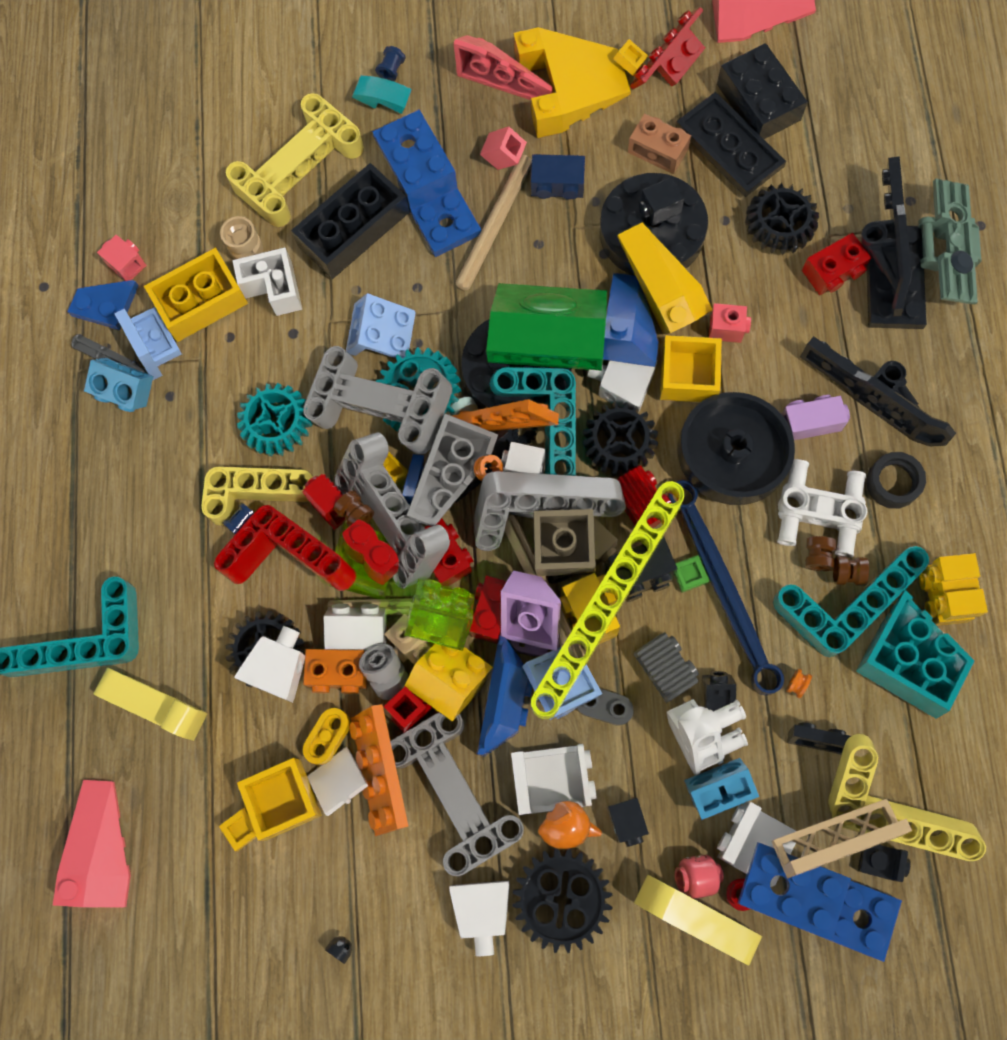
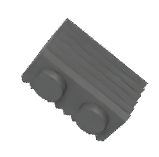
M664 632L634 652V656L667 704L699 682L696 678L699 673L690 660L684 661L679 653L682 648L675 637H668Z

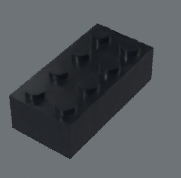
M369 163L296 225L291 232L297 246L333 280L410 213L407 197L374 165Z

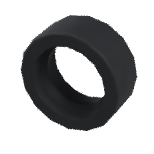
M890 452L881 456L869 469L866 477L867 490L871 498L879 505L889 509H900L910 505L923 493L926 485V472L921 463L912 455L904 452ZM896 465L909 473L912 479V487L907 494L896 496L883 488L879 476L885 467Z

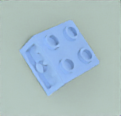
M367 293L354 303L346 352L356 356L363 350L369 349L396 358L397 354L404 358L406 350L410 348L415 311Z

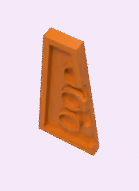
M529 399L475 411H461L460 414L452 415V417L488 431L558 425L559 414L548 409V405L538 404Z

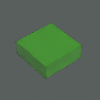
M699 555L675 563L678 568L675 578L681 593L710 582Z

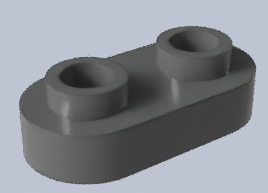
M600 689L602 694L595 698V705L587 706L583 704L577 707V710L582 715L615 726H621L629 722L634 711L633 705L627 697ZM615 705L623 706L624 713L622 715L614 713L613 707Z

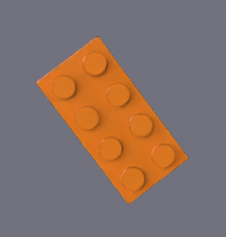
M383 705L370 706L351 718L350 734L356 742L358 751L356 753V763L368 784L362 792L364 798L368 799L370 809L368 813L369 825L374 830L375 836L408 827L409 825Z

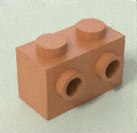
M644 113L629 138L628 153L674 174L688 151L691 135L681 128L672 127L661 119Z

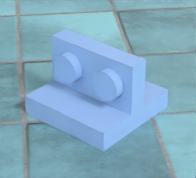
M156 307L133 318L129 317L125 309L114 313L148 374L154 376L153 380L163 376L158 366L182 353Z
M561 647L557 651L553 650L530 660L522 666L534 691H536ZM587 664L559 711L550 720L556 717L560 719L580 705L602 694ZM558 670L552 676L554 682L559 685L567 684L570 681V675L565 670ZM542 696L539 698L545 712L552 710L554 701L550 697Z

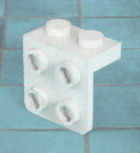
M745 802L743 806L738 805L731 819L734 824L729 834L724 833L717 847L720 850L717 858L745 874L748 872L757 842L774 848L771 841L796 832L794 829L761 811L762 808L752 802ZM790 841L782 844L785 852L791 854L796 843ZM780 875L772 878L770 887L776 885Z

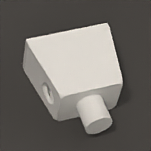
M609 361L608 366L602 364V371L589 370L587 377L601 381L599 396L612 404L616 401L619 408H623V404L627 402L629 405L628 409L633 410L637 406L640 411L656 366L651 367Z
M283 626L276 642L262 636L234 678L293 703L305 661V655L293 649L300 633Z
M509 880L451 885L449 887L460 937H474L475 956L494 955L493 936L505 935Z

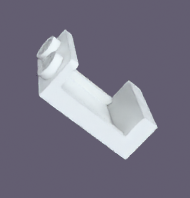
M583 744L511 753L519 815L549 812L555 808L558 802L572 801L578 803L581 807L592 806L591 800L596 799L594 780L588 781L587 769L592 768L590 750L584 751Z

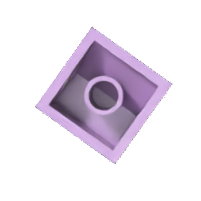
M518 571L511 573L501 590V636L509 640L557 651L559 648L561 601L542 577Z

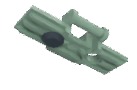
M934 179L935 217H923L918 220V228L922 232L923 247L921 267L939 271L942 300L977 304L975 268L982 260L979 227L975 223V218H971L969 185ZM949 211L957 214L958 221L951 218ZM933 232L934 237L937 239L946 240V252H943L938 257L934 255Z

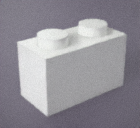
M335 604L329 607L324 614L325 650H368L375 645L386 644L387 637L384 635L387 632L386 608H379L376 604H365L361 608H350L348 604Z

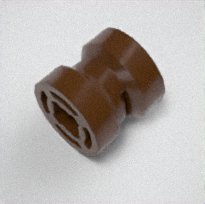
M354 490L344 494L333 508L340 517H345L347 520L346 524L349 527L358 519L368 524L375 513L369 505L361 503V496Z
M823 536L807 538L806 548L809 550V556L805 559V568L813 571H833L835 569L833 552L836 550V540Z
M846 556L835 557V569L833 570L835 585H845L848 582L854 583L856 586L867 585L869 579V561L867 557H856L854 560L848 559Z

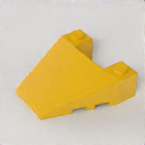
M539 27L513 33L516 61L530 71L546 68L550 84L553 87V93L531 98V117L537 138L563 133L579 120L584 121L590 118L591 113L600 108L604 110L631 94L625 70L613 59L619 51L617 48Z

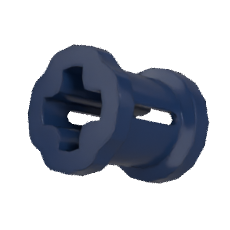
M386 46L383 52L384 58L377 65L375 71L380 78L396 81L398 76L397 70L400 64L404 63L406 57L399 48Z
M242 502L238 505L239 509L232 517L222 522L234 534L254 514Z

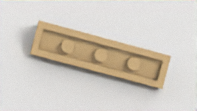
M884 799L777 838L771 842L788 879L901 837L911 832L912 829L907 819L897 820L888 799ZM880 808L889 824L882 828L868 823L872 811ZM865 814L863 820L857 818V817H859V816ZM848 820L861 826L858 836L852 839L840 834L843 823ZM837 825L835 831L829 827ZM822 831L833 836L828 848L821 849L812 844L816 832ZM809 835L807 841L800 839L801 837ZM838 839L843 841L839 844H836ZM793 841L803 846L804 850L801 858L789 861L782 844ZM809 850L814 851V853L808 855Z

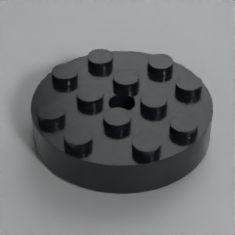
M663 173L639 174L621 182L606 198L600 218L601 244L608 258L619 269L636 276L617 235L643 223L685 268H688L699 256L704 245L708 229L707 209L700 195L685 181ZM672 177L684 198L682 211L676 216L653 225H658V227H650L649 219L647 217L644 218L639 210L642 190Z
M490 319L479 325L469 336L463 349L461 361L463 385L468 396L473 398L478 408L485 409L527 399L538 404H545V397L498 396L492 392L489 383L493 374L501 368L517 364L488 362L486 350ZM522 365V368H550L545 366ZM561 368L572 371V368ZM499 375L497 379L498 385L502 389H509L511 385L510 379L505 375ZM531 375L526 378V385L530 389L536 390L539 385L537 378ZM556 376L554 379L556 388L565 390L566 381L564 378Z
M726 392L703 400L690 412L678 438L677 454L680 467L686 479L701 494L723 504L747 505L765 499L780 486L792 467L795 443L791 428L786 419L770 403L751 394ZM731 445H735L740 448V450L735 449L733 453L730 455L733 449Z

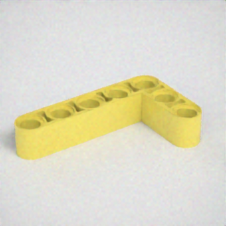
M855 734L848 738L845 743L828 799L832 818L883 800L868 796L878 764L877 752L872 740L868 736ZM860 749L869 750L864 756L858 757L854 755ZM849 778H859V781L855 784L846 783ZM889 801L898 821L907 819L908 822H912L910 825L911 832L890 841L965 861H977L984 856L986 852L985 842L972 823ZM841 806H851L848 811H838V808ZM881 808L872 811V814L877 813L881 814V816L875 820L869 819V824L878 828L889 825ZM864 814V815H861V816H859V817H857V818L863 820L865 814ZM848 820L843 823L842 828L859 832L861 826ZM936 830H943L941 834L937 836H931L932 832ZM973 838L972 842L962 844L964 840Z

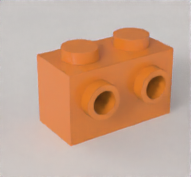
M306 649L303 685L312 688V693H329L330 688L341 689V693L359 694V689H367V679L359 668V660L366 651Z

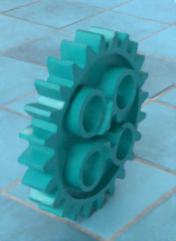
M417 347L413 355L407 349L404 358L397 354V362L394 364L388 361L387 364L390 369L388 371H380L384 379L376 380V382L410 390L399 382L404 381L415 389L418 378L424 370L429 368L438 370L452 385V393L444 414L446 412H455L450 405L459 401L454 394L461 392V388L457 385L461 379L455 374L457 369L451 364V361L439 351L434 353L430 348H427L423 352ZM427 408L422 415L426 414L429 408ZM383 418V421L395 431L400 429L401 422Z

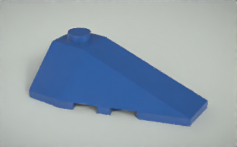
M613 273L606 315L603 360L655 367L659 341L645 294L636 276Z

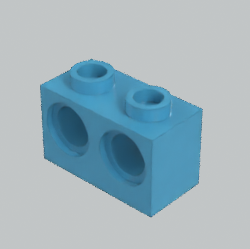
M108 358L95 359L90 361L84 392L94 395V399L98 401L112 402L118 404V408L123 411L134 412L135 409L147 406L154 376ZM129 387L132 390V396L129 393Z
M741 758L684 780L693 804L702 820L759 797L749 769Z

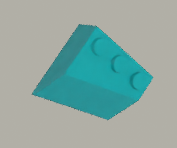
M904 590L881 623L856 672L937 719L950 711L974 663V659L948 633L944 634L932 621L933 617L926 610L922 611L911 600L913 597Z

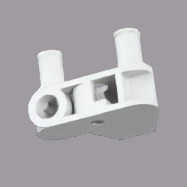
M693 699L667 711L668 723L695 775H699L701 770L716 763L722 764L724 762L723 759H725L724 755L741 747L748 746L747 739L744 734H741L742 730L739 727L723 736L720 734L723 728L746 719L745 711L742 706L739 707L740 702L738 700L712 711L705 707H699Z

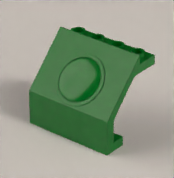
M498 283L490 312L486 350L488 362L602 371L607 290Z

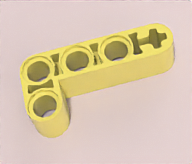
M214 467L205 476L202 511L214 524L221 526L224 525L222 523L224 520H229L234 514L236 499L308 502V499L302 493L303 490H300L299 487L304 489L305 482H308L313 476L305 470ZM226 478V483L222 487L216 488L217 482L220 479ZM254 479V483L250 488H243L246 481ZM282 481L278 489L271 490L273 482ZM218 505H223V510L219 514L213 515L214 508Z
M108 667L93 693L99 698L161 726L162 729L193 741L208 714Z
M649 875L646 876L634 901L636 905L748 966L762 938L761 935Z

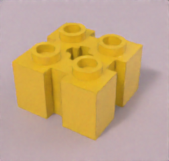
M976 553L939 557L919 575L920 587L925 592H928L929 601L925 602V610L933 617L932 621L937 626L968 623L974 620L975 617L988 613L984 591L979 586L978 578L981 576Z

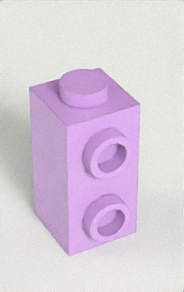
M823 395L817 397L814 401L805 403L803 400L793 401L787 404L782 412L783 417L791 428L794 440L842 431L850 419L848 406L843 404L841 396L831 397V395Z

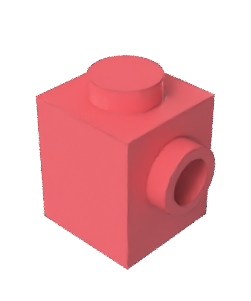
M508 126L488 134L480 155L497 170L511 167L519 163L527 142Z
M118 235L106 241L97 252L106 265L124 281L132 280L147 266L138 254L140 250L129 239L123 241Z
M714 303L710 314L708 338H722V341L741 343L744 334H749L751 317H747V306Z

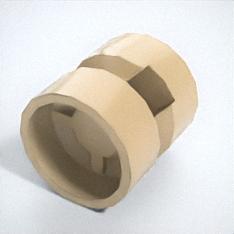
M236 216L225 221L221 227L220 235L233 260L263 253L262 241L249 219Z

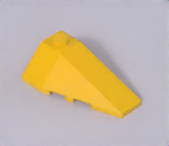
M643 223L617 235L663 335L670 334L712 311L701 284Z

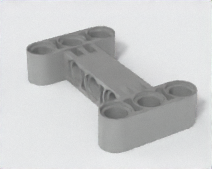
M330 347L322 358L305 402L303 411L306 418L322 429H329L338 421L342 408L401 422L398 433L400 442L415 454L422 455L427 453L433 445L452 393L451 383L434 368L426 369L420 374L414 391L354 377L358 367L357 361L342 347ZM438 382V385H437L435 388L432 389V387L434 386V384H436V383ZM427 408H429V410L427 411V413L424 414V415H422L423 412H424ZM419 434L418 438L413 442L414 437Z
M378 432L350 442L334 480L335 486H337L342 494L354 490L361 496L363 504L369 505L374 510L373 519L399 559L398 572L393 576V579L398 587L404 589L430 577L449 548L450 540L446 530L441 525L424 529L420 522L406 517L410 506L383 466L389 452L388 443L385 437Z
M439 712L390 742L392 751L398 746H403L406 751L404 760L395 763L396 768L402 769L417 760L419 761L461 836L463 842L451 848L443 858V866L447 873L452 876H461L518 842L524 834V825L518 817L513 815L504 816L490 824L445 745L462 733L464 729L463 718L459 714L456 717L458 720L456 729L445 731L442 727V722L446 716ZM423 731H429L432 735V741L426 747H420L417 743V737ZM508 820L515 821L519 826L518 835L512 839L505 837L502 833V826ZM482 836L490 838L493 844L491 852L486 855L479 853L476 848V842ZM456 852L463 854L466 859V865L460 871L453 869L450 865V858Z

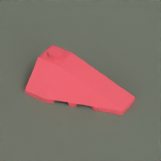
M712 0L718 43L744 41L751 38V35L762 30L765 33L772 30L775 25L783 22L791 23L814 14L816 11L814 0Z
M468 35L455 39L453 44L457 76L531 100L533 97L553 93L551 85L492 43L482 38Z
M83 780L57 873L53 899L54 906H127L131 875L129 865L126 864L125 840L121 835L120 811L115 783L112 781Z

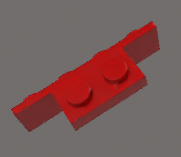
M701 7L692 12L687 10L677 20L679 23L677 28H672L664 36L663 40L665 43L650 53L648 64H643L634 73L635 80L630 85L632 90L646 83L655 70L663 76L671 87L680 81L705 49V46L689 29L704 11Z

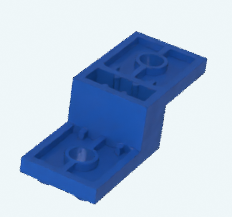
M420 109L372 131L376 143L397 178L399 190L407 197L409 211L435 257L480 235L482 230L458 190L455 170ZM406 140L415 142L410 148L401 146ZM445 218L453 220V224L449 227H443L439 223Z
M757 842L737 904L884 962L902 900L851 881V878L821 866L787 879L775 849ZM786 853L789 861L798 859V857ZM777 875L784 877L787 883L786 891L779 895L775 894L770 887L772 878ZM860 909L866 911L869 917L868 924L863 928H858L853 920L855 912Z

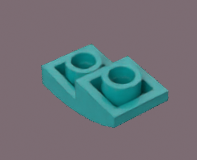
M360 75L352 98L375 109L377 104L380 103L402 114L412 89L387 79Z

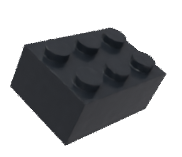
M766 43L721 65L717 86L732 108L763 139L802 120L808 101Z

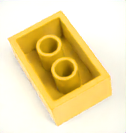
M216 247L144 286L167 329L177 342L248 304Z

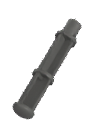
M81 334L75 335L72 339L71 346L73 349L94 359L108 358L148 374L147 370L140 367L137 362Z

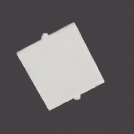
M347 747L333 756L328 763L320 766L307 776L327 816L345 803L349 804L355 795L368 786Z

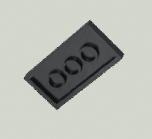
M716 92L676 121V128H681L691 135L690 142L745 197L785 167L786 160Z
M907 226L912 278L902 316L893 317L891 314L895 295L891 291L892 286L889 280L881 272L873 257L866 267L868 328L924 329L927 325L924 268L921 267V259L923 258L922 232L918 226ZM869 238L868 240H870V241H878L879 239H878V238Z

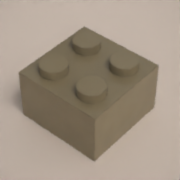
M593 509L534 511L536 575H585L595 573Z

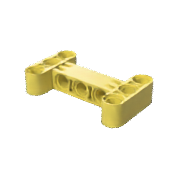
M307 94L301 100V108L307 125L256 172L241 161L229 164L226 169V176L234 192L275 227H282L290 221V211L283 196L333 149L338 150L342 155L350 159L359 157L364 150L358 127L318 94Z

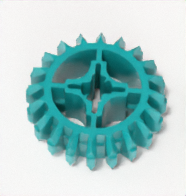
M277 382L274 389H272L270 384L266 383L264 391L256 387L255 392L257 394L255 396L247 394L246 397L249 402L240 403V407L244 411L237 413V417L240 420L237 423V428L242 431L240 436L244 441H247L246 444L249 448H255L259 454L266 450V454L272 457L275 450L280 456H283L285 448H288L290 452H294V447L292 446L294 443L298 445L303 444L300 437H309V432L306 428L311 427L312 422L304 415L303 409L306 399H302V394L299 391L293 392V388L289 385L283 389V386ZM273 403H286V404H288V405L285 406L284 404H282V405H280V406H273V405H271V404H273ZM263 409L261 416L256 419L259 412ZM271 412L275 417L278 418V428L275 425V423L271 421L273 419L270 414ZM293 421L291 427L286 431L288 423ZM269 433H276V434H278L279 436H277V437H264V436H261V435H262V434L267 435V434H269Z

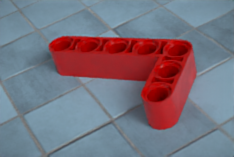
M263 505L258 508L220 551L214 561L216 570L232 583L241 584L254 573L278 545L336 590L344 591L350 588L356 580V571L339 554L270 505Z

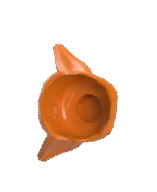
M562 801L555 805L552 812L547 813L546 819L538 829V834L549 846L557 849H569L583 844L587 837L601 836L602 831L590 822V818L578 803Z

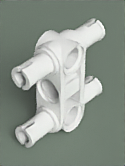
M794 459L788 483L783 486L782 495L778 502V515L782 521L777 543L785 546H795L799 522L837 529L839 535L835 555L846 556L847 558L854 557L856 534L862 530L863 520L867 515L866 501L862 497L866 474L861 471H848L844 495L808 488L805 486L809 463L804 460ZM787 498L796 499L799 502V507L794 508L790 506ZM845 509L855 512L856 519L847 517Z

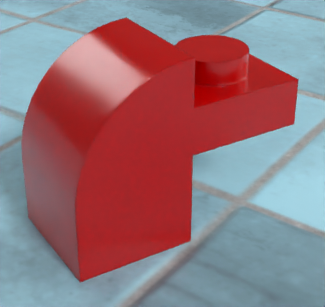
M406 686L383 706L384 713L403 733L417 726L433 708L412 693Z

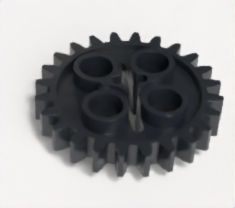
M555 848L554 857L551 858L546 851H543L544 861L540 862L533 857L532 862L535 867L531 869L524 866L523 870L527 877H517L516 879L523 887L522 889L513 890V894L520 896L521 900L516 901L512 906L522 909V912L515 919H525L527 923L521 931L526 932L530 929L533 931L530 939L531 942H534L539 937L542 938V949H545L550 942L553 943L554 953H557L560 944L565 946L567 953H570L572 943H575L580 950H583L582 940L586 938L588 942L593 944L594 940L591 933L595 931L603 934L602 929L598 925L599 922L609 923L610 921L603 915V911L613 909L611 905L605 903L606 898L613 896L612 892L603 891V887L609 883V880H599L598 877L603 872V869L598 868L593 871L591 867L594 859L591 858L586 863L582 862L583 852L581 851L576 858H572L571 848L567 849L565 856H561L559 849ZM568 871L566 895L568 898H571V903H565L562 927L557 928L556 921L559 906L557 901H553V898L560 895L563 872ZM552 872L558 877V885L555 889L546 890L542 887L540 879L544 873ZM577 877H583L588 881V890L583 895H577L571 890L572 881ZM542 904H547L553 908V918L548 922H542L536 916V910ZM574 909L584 913V922L578 927L570 926L567 922L568 913Z

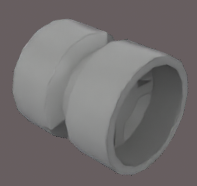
M388 644L375 645L369 648L359 660L361 672L379 698L391 700L404 688L409 674L392 646Z

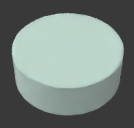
M463 397L451 405L455 412L450 413V415L460 414L461 411H475L478 409V406L472 397Z

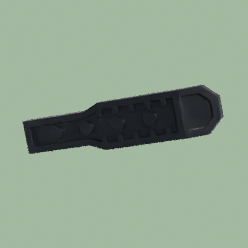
M900 156L888 158L887 169H882L883 186H888V193H884L885 210L890 209L891 220L868 223L862 229L861 244L869 255L874 258L881 272L886 275L892 286L891 291L895 295L891 309L893 317L902 316L912 278ZM869 238H878L879 240H878V241H870V240H868V239H869Z
M815 336L811 338L804 348L800 358L843 387L854 400L912 441L929 447L946 446L955 436L956 432L948 422L934 418L920 409L919 403L906 386V369L900 362L887 361L873 376L854 365L850 359L843 357L826 342L820 341Z

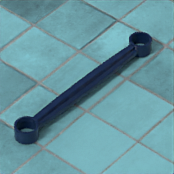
M677 481L676 483L688 490L693 498L690 503L681 505L678 512H681L715 593L754 669L751 676L752 687L760 695H772L782 688L784 675L780 668L768 663L737 588L695 506L698 497L697 490L689 481ZM668 493L667 497L670 499L671 503H675L676 501L673 499V494ZM763 669L770 670L776 675L777 685L772 690L762 688L757 681V675Z

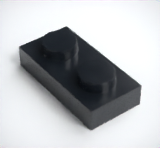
M802 722L798 723V725L795 724L789 730L787 743L842 755L845 743L851 736L846 735L847 733L840 729L825 731L816 729L814 724Z

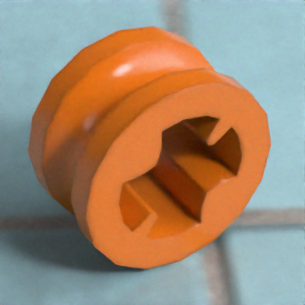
M495 455L481 456L474 463L475 476L481 481L487 475L485 472L487 468H484L485 463H491L492 466L489 468L492 469V472H503L502 461Z
M798 668L793 674L786 692H795L796 697L800 699L807 690L812 675H804L802 670Z

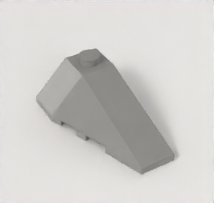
M444 414L406 517L431 527L435 526L476 477L474 473L475 461L481 456L491 455L498 434Z

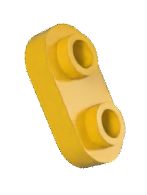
M330 708L320 716L303 745V755L307 761L315 765H324L333 758L350 729V718L344 711L338 708ZM339 719L340 727L334 730L332 723ZM323 745L325 751L322 755L318 756L316 750L318 746Z

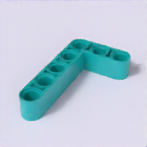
M506 367L499 369L493 374L489 383L490 389L496 395L507 397H545V405H548V409L554 411L556 404L564 406L566 409L565 418H559L558 425L545 426V474L557 475L554 471V464L559 460L566 465L564 475L576 476V381L573 373L561 368ZM499 375H505L510 379L511 385L509 389H502L498 385L497 379ZM531 375L537 378L539 385L536 390H532L526 385L527 376ZM556 376H560L566 381L565 390L556 388L554 384ZM557 432L564 434L566 437L564 447H558L554 442V436Z
M913 546L906 549L835 619H832L797 585L790 584L781 588L773 598V606L820 654L826 657H834L846 650L927 568L929 556L921 547ZM907 556L912 557L916 561V568L908 565L906 561ZM887 576L895 578L897 588L889 586L886 580ZM783 594L791 595L795 600V606H787L783 602ZM868 595L873 596L877 600V608L869 606L866 600ZM807 614L812 615L816 619V627H809L804 621V616ZM847 615L857 619L858 628H852L848 625ZM827 635L834 636L837 639V649L828 646L826 642Z
M113 576L104 581L101 588L102 635L1 647L0 675L20 677L123 664L133 661L139 651L136 588L120 577ZM123 586V593L115 598V591ZM124 614L123 623L116 626L117 617ZM125 642V650L118 655V645ZM96 645V654L89 658L90 648ZM65 649H67L68 655L66 659L61 662L60 655ZM38 653L39 659L36 664L32 665V658ZM10 657V663L4 669V661L6 658Z

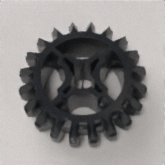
M781 183L776 189L771 184L767 191L761 189L758 195L751 199L745 219V225L748 226V235H754L752 238L753 243L761 242V250L767 246L770 247L771 254L776 249H779L782 255L786 253L787 249L793 254L798 247L803 249L807 242H810L814 237L819 219V212H816L817 203H810L811 195L803 196V188L795 191L793 184L789 188H784ZM770 207L771 212L768 213L767 217L763 218L762 212ZM801 220L802 227L794 231L793 226L797 221Z
M615 401L612 404L611 410L604 404L602 406V413L594 411L593 419L586 421L588 428L583 430V436L587 439L583 440L582 445L584 448H589L586 451V457H594L592 460L593 466L602 463L601 472L603 473L608 468H611L613 476H616L618 470H622L624 475L628 473L629 468L633 470L639 465L646 467L648 465L647 458L653 459L655 455L652 449H656L658 446V442L654 440L658 436V431L652 430L655 425L654 420L646 421L648 418L647 411L639 415L638 407L636 406L633 410L628 409L629 405L627 402L623 404V408H619ZM622 421L627 423L625 425H618L615 422ZM601 429L605 431V436L609 439L606 442V447L603 449L597 439ZM636 430L640 432L643 440V445L640 449L635 446L636 443L632 439ZM619 436L620 438V436L625 437V442H617L615 437ZM615 453H623L627 457H615L612 455H614Z
M268 611L265 618L261 612H256L255 621L251 617L245 616L247 625L243 626L237 623L235 627L240 630L237 635L234 633L229 634V637L234 640V644L225 645L227 650L233 651L232 654L226 656L228 662H235L230 666V671L233 673L238 672L262 636L271 640L270 635L267 633V628L281 631L283 626L292 629L294 622L291 619L285 621V616L281 613L275 617L272 611ZM293 628V630L301 634V630L299 628ZM255 634L254 643L246 647L249 639ZM297 638L293 649L305 655L303 650L297 649V647L303 646L305 641L302 638Z

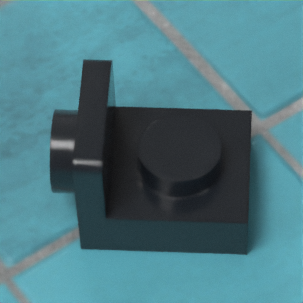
M713 671L710 675H702L705 708L715 711L736 700L737 684L732 675L724 671Z
M880 844L863 850L860 854L857 872L895 882H903L904 877L908 876L911 867V861L907 858L908 851Z

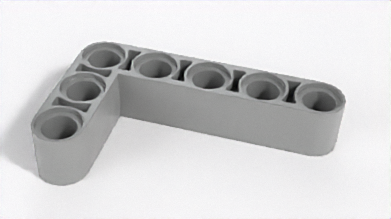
M501 471L488 473L482 480L473 519L476 546L483 551H492L500 546L509 512L534 513V511L593 509L594 516L615 517L620 515L626 507L621 484L616 479Z

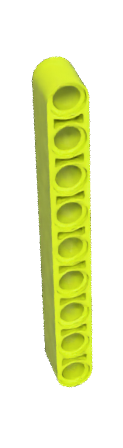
M669 481L663 483L658 488L531 699V707L533 713L538 718L550 719L557 714L679 511L684 499V490L678 483ZM666 493L673 494L677 502L673 504L666 503L662 499V495ZM657 518L661 521L662 527L653 529L648 526L647 520ZM636 542L643 543L647 548V552L637 554L632 550L631 545ZM621 567L628 568L632 573V577L627 580L620 579L616 574V570ZM604 593H612L615 595L617 602L612 606H607L602 603L600 596ZM589 618L598 619L601 623V629L591 632L586 629L584 623ZM573 644H580L585 648L586 654L581 658H574L570 655L568 649ZM558 670H565L570 675V681L564 685L556 684L552 678L553 674ZM542 696H548L554 701V707L548 712H542L536 706L537 700Z

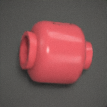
M705 854L686 857L680 861L679 867L675 869V881L678 890L693 899L717 894L720 883L724 879L721 866L718 863L716 864L712 857Z

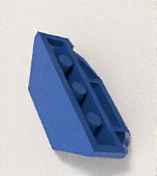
M499 636L477 751L478 756L483 757L518 734L520 726L526 727L529 709L523 708L525 696L531 697L533 688L522 668L524 663L508 640L502 636Z

